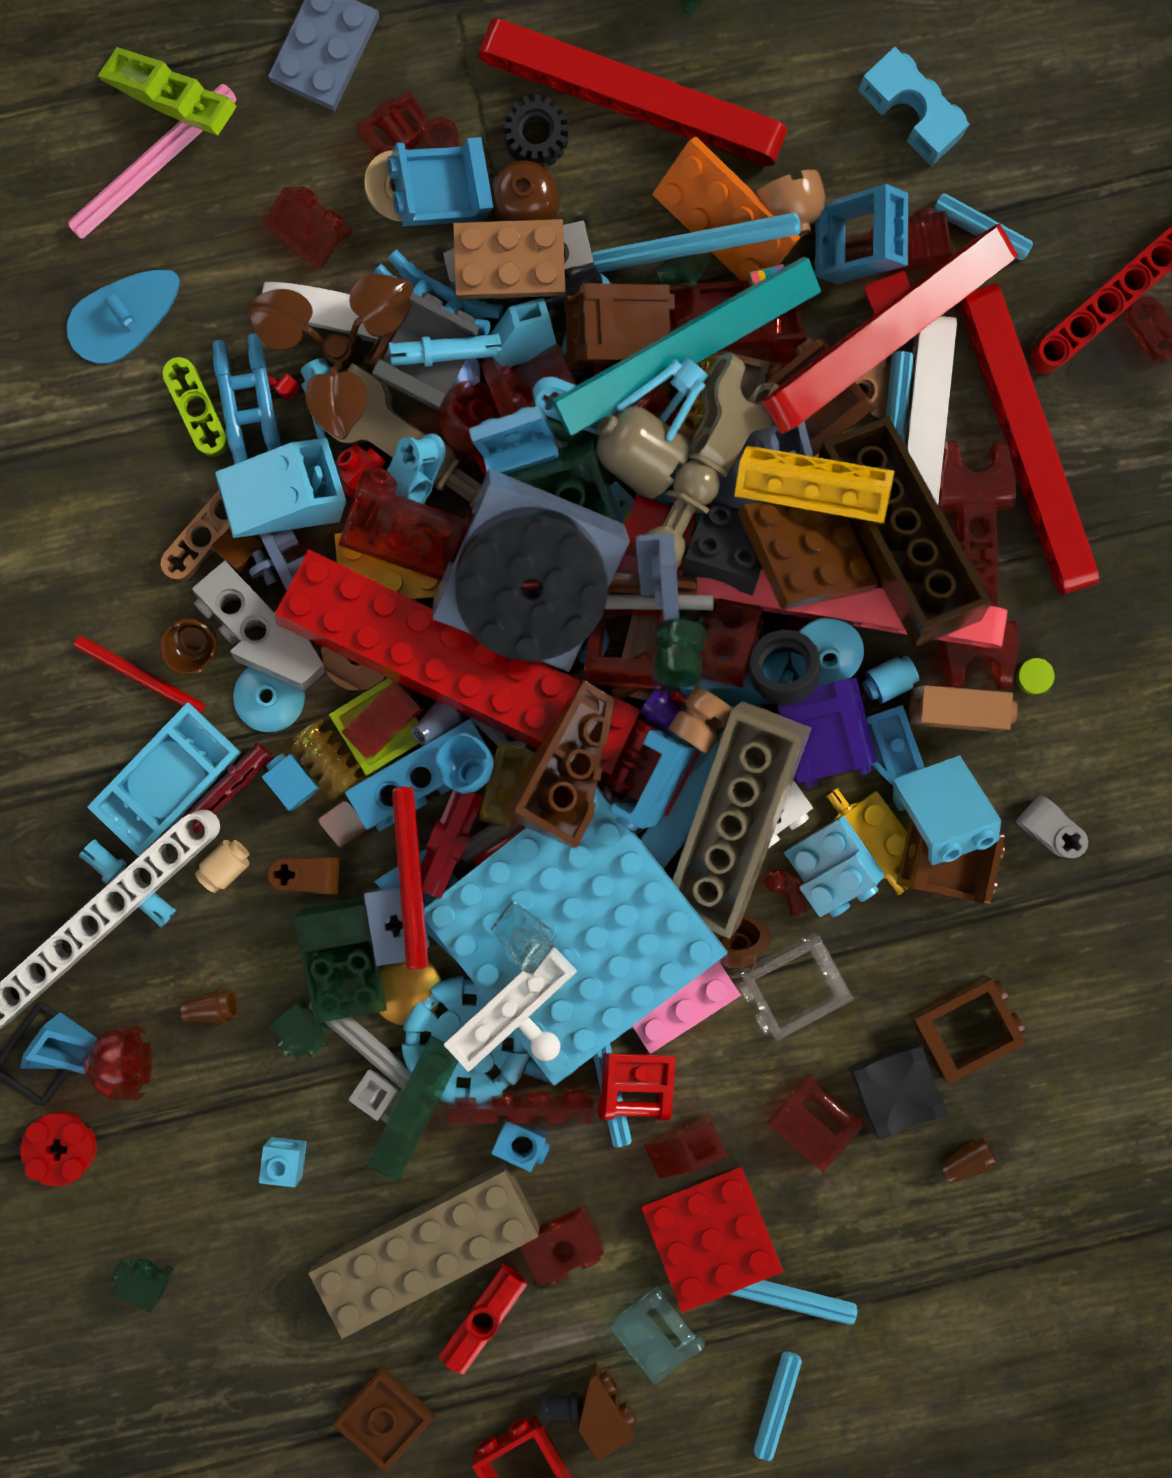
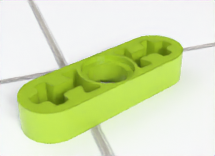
M182 357L169 360L163 368V378L195 446L209 457L222 455L229 446L226 430L196 367L189 360ZM181 367L185 372L189 371L185 375V379L192 390L185 391L183 385L177 379L173 380L177 376L176 370ZM194 398H201L206 404L204 413L197 417L190 416L187 412L189 401ZM207 423L209 429L215 435L220 434V437L215 439L217 444L215 447L212 448L208 444H203L207 440V435L200 425Z

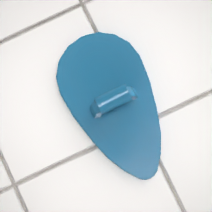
M171 270L141 272L102 287L83 298L72 309L67 321V337L72 348L84 360L95 364H112L125 358L148 337L170 310L179 290V276Z

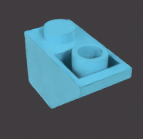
M544 297L508 307L490 334L499 333L501 344L486 346H499L502 350V355L498 358L488 357L486 362L489 372L499 369H508L514 365L532 360H541L558 353Z

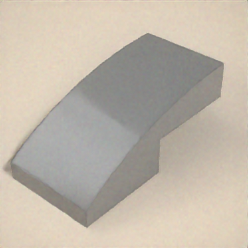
M371 1069L367 1071L349 1098L351 1103L376 1121L381 1119L409 1140L413 1139L433 1109L417 1097L414 1099L410 1098L392 1081Z

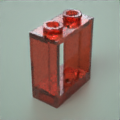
M604 609L598 625L588 637L584 667L588 683L661 689L669 621H664L663 610ZM607 614L657 616L653 659L602 657Z

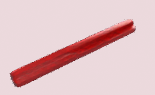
M403 786L393 789L392 799L405 958L408 970H420L428 967V953L415 798L413 788Z

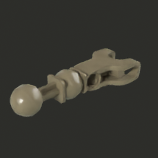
M731 352L723 354L716 359L708 372L709 377L704 382L706 386L701 391V396L705 406V414L691 441L690 453L687 459L689 462L681 466L675 473L674 491L667 490L665 494L674 500L675 503L663 526L651 529L645 534L674 533L677 568L684 561L686 554L685 541L682 535L694 512L708 513L709 509L705 505L711 503L718 495L720 488L719 476H727L728 470L735 463L749 435L754 431L766 429L774 423L762 404V400L780 386L776 383H763L746 400L740 388L745 365L739 357Z
M355 364L349 365L346 371L356 374L364 382L368 391V403L363 415L344 440L330 434L332 437L347 444H363L369 441L393 458L397 444L401 439L413 437L417 440L426 435L395 412L392 406V395L387 384L374 378V375ZM444 443L446 448L445 460L440 466L433 486H436L437 490L443 492L448 487L470 502V511L472 513V507L482 484L461 470L465 462L457 459L453 450Z

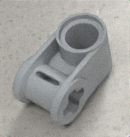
M1038 794L1015 821L1026 833L1041 842L1057 856L1077 858L1084 854L1088 848L1086 833L1064 815V812L1042 794ZM1063 835L1072 836L1070 842L1073 844L1072 848H1062L1065 845V841L1062 839Z

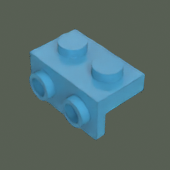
M540 405L521 408L516 413L499 419H488L482 422L481 425L469 429L473 444L484 457L487 472L490 468L507 475L559 456L552 425Z

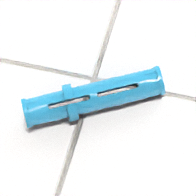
M495 333L493 335L430 340V337H421V341L391 342L389 343L390 354H405L389 356L390 364L395 367L424 363V366L428 367L432 366L433 362L488 357L498 358L502 355L501 348L499 346H486L500 345V335Z
M96 839L92 840L84 848L85 852L82 851L79 854L81 859L85 860L103 876L101 880L107 885L127 868V863L122 858L117 860ZM155 892L138 907L155 921L160 928L177 911Z

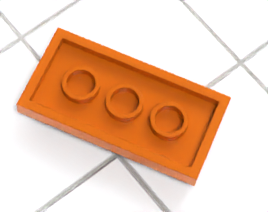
M697 137L688 141L652 194L691 233L774 216L764 206L760 198ZM794 235L711 252L749 288V272L779 265L800 237Z

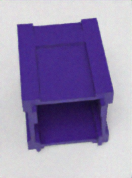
M857 678L844 679L817 686L811 695L800 702L788 705L777 704L780 716L812 728L795 773L797 784L806 782L808 789L813 787V784H819L818 778L860 769L861 775H866L867 772L872 771L871 764L878 762Z

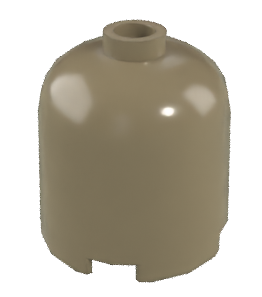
M628 406L622 411L615 412L613 415L608 414L600 422L596 454L606 469L636 493L653 499L672 485L674 479L670 475L675 470L677 464L680 463L682 466L686 464L690 453V441L677 431L673 440L668 442L666 435L671 428L668 424L640 406Z

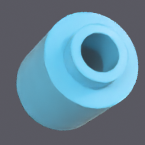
M896 656L866 671V680L862 684L866 694L872 701L877 699L879 703L883 704L912 689L913 684L919 681V675L908 656L902 658Z

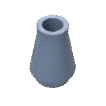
M436 701L418 724L412 727V735L418 743L426 745L459 726L465 719V714Z

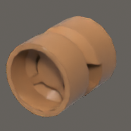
M695 685L685 701L686 711H678L667 729L708 755L719 738L716 731L718 728L726 727L733 708L705 689Z

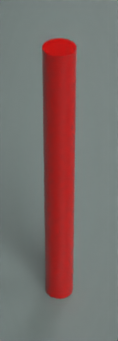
M81 635L76 639L74 648L180 707L189 702L201 714L206 708L205 703Z

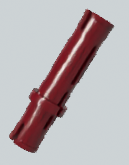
M256 742L236 764L231 763L227 767L228 772L180 819L198 810H208L214 814L219 812L243 787L248 788L253 783L251 779L273 759L272 754L262 744ZM196 819L192 824L195 834L204 826L202 822Z

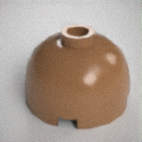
M817 170L801 171L803 178L792 180L790 174L780 177L755 192L764 206L774 216L796 213L799 216L801 225L799 237L811 232L810 225L819 219L824 210L826 196L820 174Z

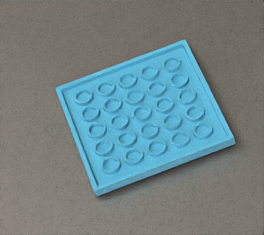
M596 786L594 802L596 803L594 816L577 848H572L525 828L445 891L442 898L435 899L424 908L425 921L488 1002L551 944L577 970L563 986L529 1016L542 1032L548 1031L558 1037L560 1051L553 1060H538L532 1054L531 1041L518 1027L512 1032L554 1086L728 953L634 831L616 821L618 816L609 811L612 803L598 786Z

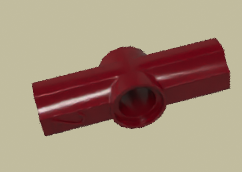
M453 790L442 818L437 820L425 848L427 853L420 865L422 892L442 898L456 863L459 864L471 836V833H469L474 820H476L484 797L473 792L461 794Z

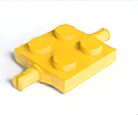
M839 788L832 790L825 797L828 798L838 812L833 821L844 815L884 872L885 876L882 879L886 878L897 895L905 892L904 890H907V887L896 884L907 831L877 791H873L860 802L849 804L839 791Z

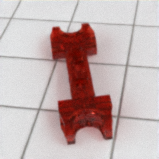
M947 440L944 444L938 506L941 511L956 510V538L970 563L976 559L978 564H983L984 569L978 572L976 567H973L992 601L990 606L998 607L996 510L1013 509L1016 497L1015 471L1007 440H996V442L992 443L987 470L978 473L970 471L963 464L957 440ZM971 521L978 522L983 527L984 533L982 538H976L970 533L969 525ZM984 546V548L981 549L980 551H978V548H976V547ZM1006 621L1002 648H985L939 640L940 658L944 668L947 687L962 689L967 663L973 657L985 659L991 665L997 690L1012 689L1016 661L1019 654V631L1016 621Z

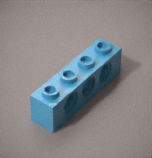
M472 719L465 721L345 792L366 830L376 826L378 832L394 824L393 806L387 805L382 799V792L388 785L412 787L414 790L415 810L428 804L426 796L438 790L440 795H443L452 790L441 780L442 776L435 763V755L441 744L454 734L468 733L481 740L488 747ZM419 767L427 768L432 776L430 784L424 788L418 787L413 781V774Z

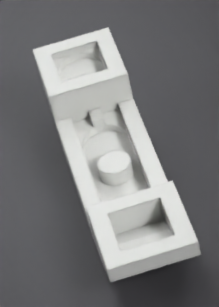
M264 283L262 293L275 289H290L302 294L313 308V315L306 325L350 334L354 320L359 317L350 307V294L291 283ZM364 323L360 325L356 336H361L364 341L375 343L378 337L370 335Z

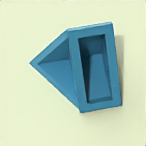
M60 1012L41 1028L22 1056L20 1069H67L85 1074L105 1045L100 1039Z

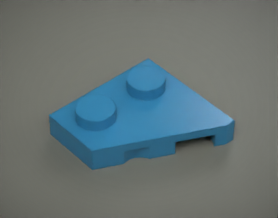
M903 705L867 717L878 762L871 765L891 785H893V779L925 768Z

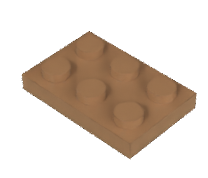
M563 219L453 223L457 300L565 296Z

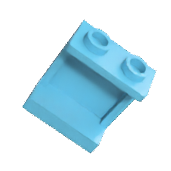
M960 755L893 779V802L899 811L906 809L928 846V859L932 865L954 861L961 855L976 849H987L999 840L1001 819Z

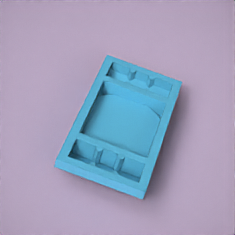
M187 702L87 808L135 854L141 856L180 820V817L185 814L199 797L219 780L241 751L195 707Z

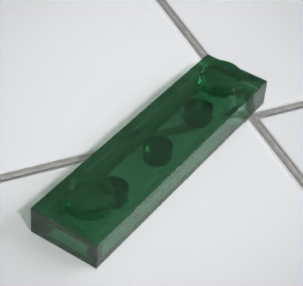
M432 1035L366 1165L396 1182H399L459 1062L444 1046L445 1042Z

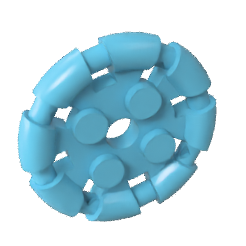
M464 976L448 978L437 983L430 989L432 994L424 1003L419 1001L404 1022L403 1030L406 1031L405 1043H402V1053L408 1071L413 1078L417 1077L425 1085L423 1090L427 1094L446 1104L455 1106V1102L469 1103L470 1107L486 1104L503 1096L502 1091L510 1084L515 1085L521 1078L530 1054L516 1036L511 1033L507 1037L514 1039L513 1050L502 1049V1041L468 1072L444 1044L488 1003V1000L474 982L464 979ZM463 994L477 995L476 1004H463ZM439 1002L443 1003L448 1009L440 1017L435 1012L432 1013L430 1011ZM420 1032H431L430 1044L420 1043ZM434 1060H436L437 1066L442 1069L436 1077L427 1067ZM496 1064L502 1073L493 1080L487 1072ZM457 1077L471 1078L470 1088L457 1087Z

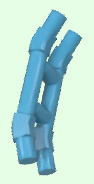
M397 249L387 258L399 271L398 274L403 279L412 283L414 286L413 293L422 296L423 292L431 293L447 302L444 306H441L447 311L454 314L456 310H463V312L473 318H478L475 319L474 325L479 327V334L488 335L490 331V322L481 319L491 318L500 320L502 318V310L504 309L502 305L490 304L476 299L457 300L454 289L424 274V271L418 269L411 261L409 262ZM382 263L371 273L394 277Z
M252 333L247 337L251 373L232 376L227 343L223 340H216L212 344L214 371L218 382L227 440L234 464L248 460L241 425L261 422L268 451L281 447L267 377L263 344L256 333ZM255 387L258 408L237 411L234 391Z

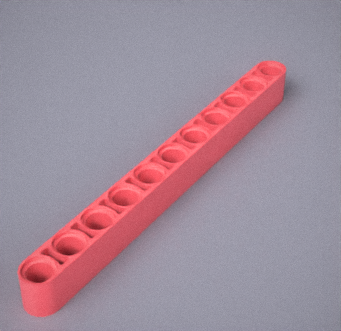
M624 554L615 573L639 574L638 558ZM684 558V561L682 562V565H681L680 570L677 569V576H681V577H691V576L682 574L683 567H684V562H685V558ZM761 569L753 596L742 593L736 588L718 580L694 577L697 580L696 595H713V603L813 620L826 617L837 618L856 627L908 635L883 588L875 587L870 592L781 610L763 569ZM990 606L981 621L935 640L985 648H1002L1008 611L1003 608Z

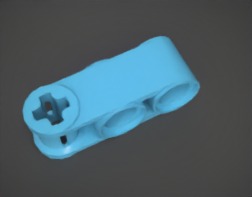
M426 434L417 440L413 437L401 439L397 444L392 462L385 472V479L373 502V510L397 534H404L417 524L424 503L432 491L440 466L445 460L446 448L443 440L437 434Z

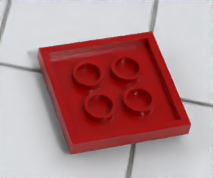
M742 1166L641 1206L682 1313L784 1272Z

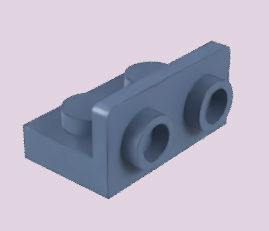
M674 533L639 535L636 537L641 595H655V605L663 606L664 621H679Z

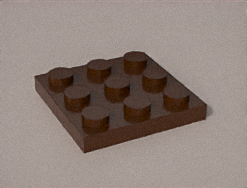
M763 501L744 504L738 511L781 610L870 592L878 585L847 516Z

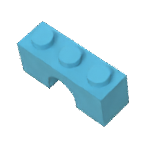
M896 47L890 50L863 76L858 91L882 116L891 107L898 104L909 105L917 111L920 122L913 128L907 142L930 166L936 163L962 138L969 126L964 112L958 106L951 105L941 95L939 86L933 80L926 79L917 70L914 60L908 54L901 53Z

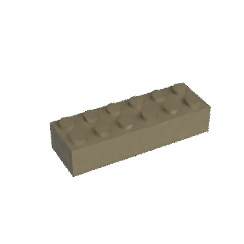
M744 701L731 710L673 878L674 884L710 930L729 939L742 922L812 729Z
M506 1161L315 1260L308 1274L341 1339L532 1241L538 1237L540 1225Z

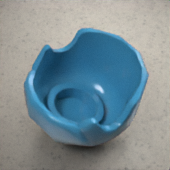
M468 733L452 735L441 744L435 755V763L442 776L441 780L448 788L453 789L455 792L461 794L475 792L490 780L494 766L492 754L481 740Z

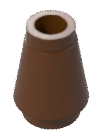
M219 988L189 1001H184L181 1004V1016L185 1023L227 1024L230 1019H235L238 1015L236 994L233 990L226 991L224 988Z
M981 1137L976 1141L972 1138L947 1158L946 1161L942 1162L940 1166L948 1181L953 1183L992 1171L991 1167L998 1164L984 1137Z

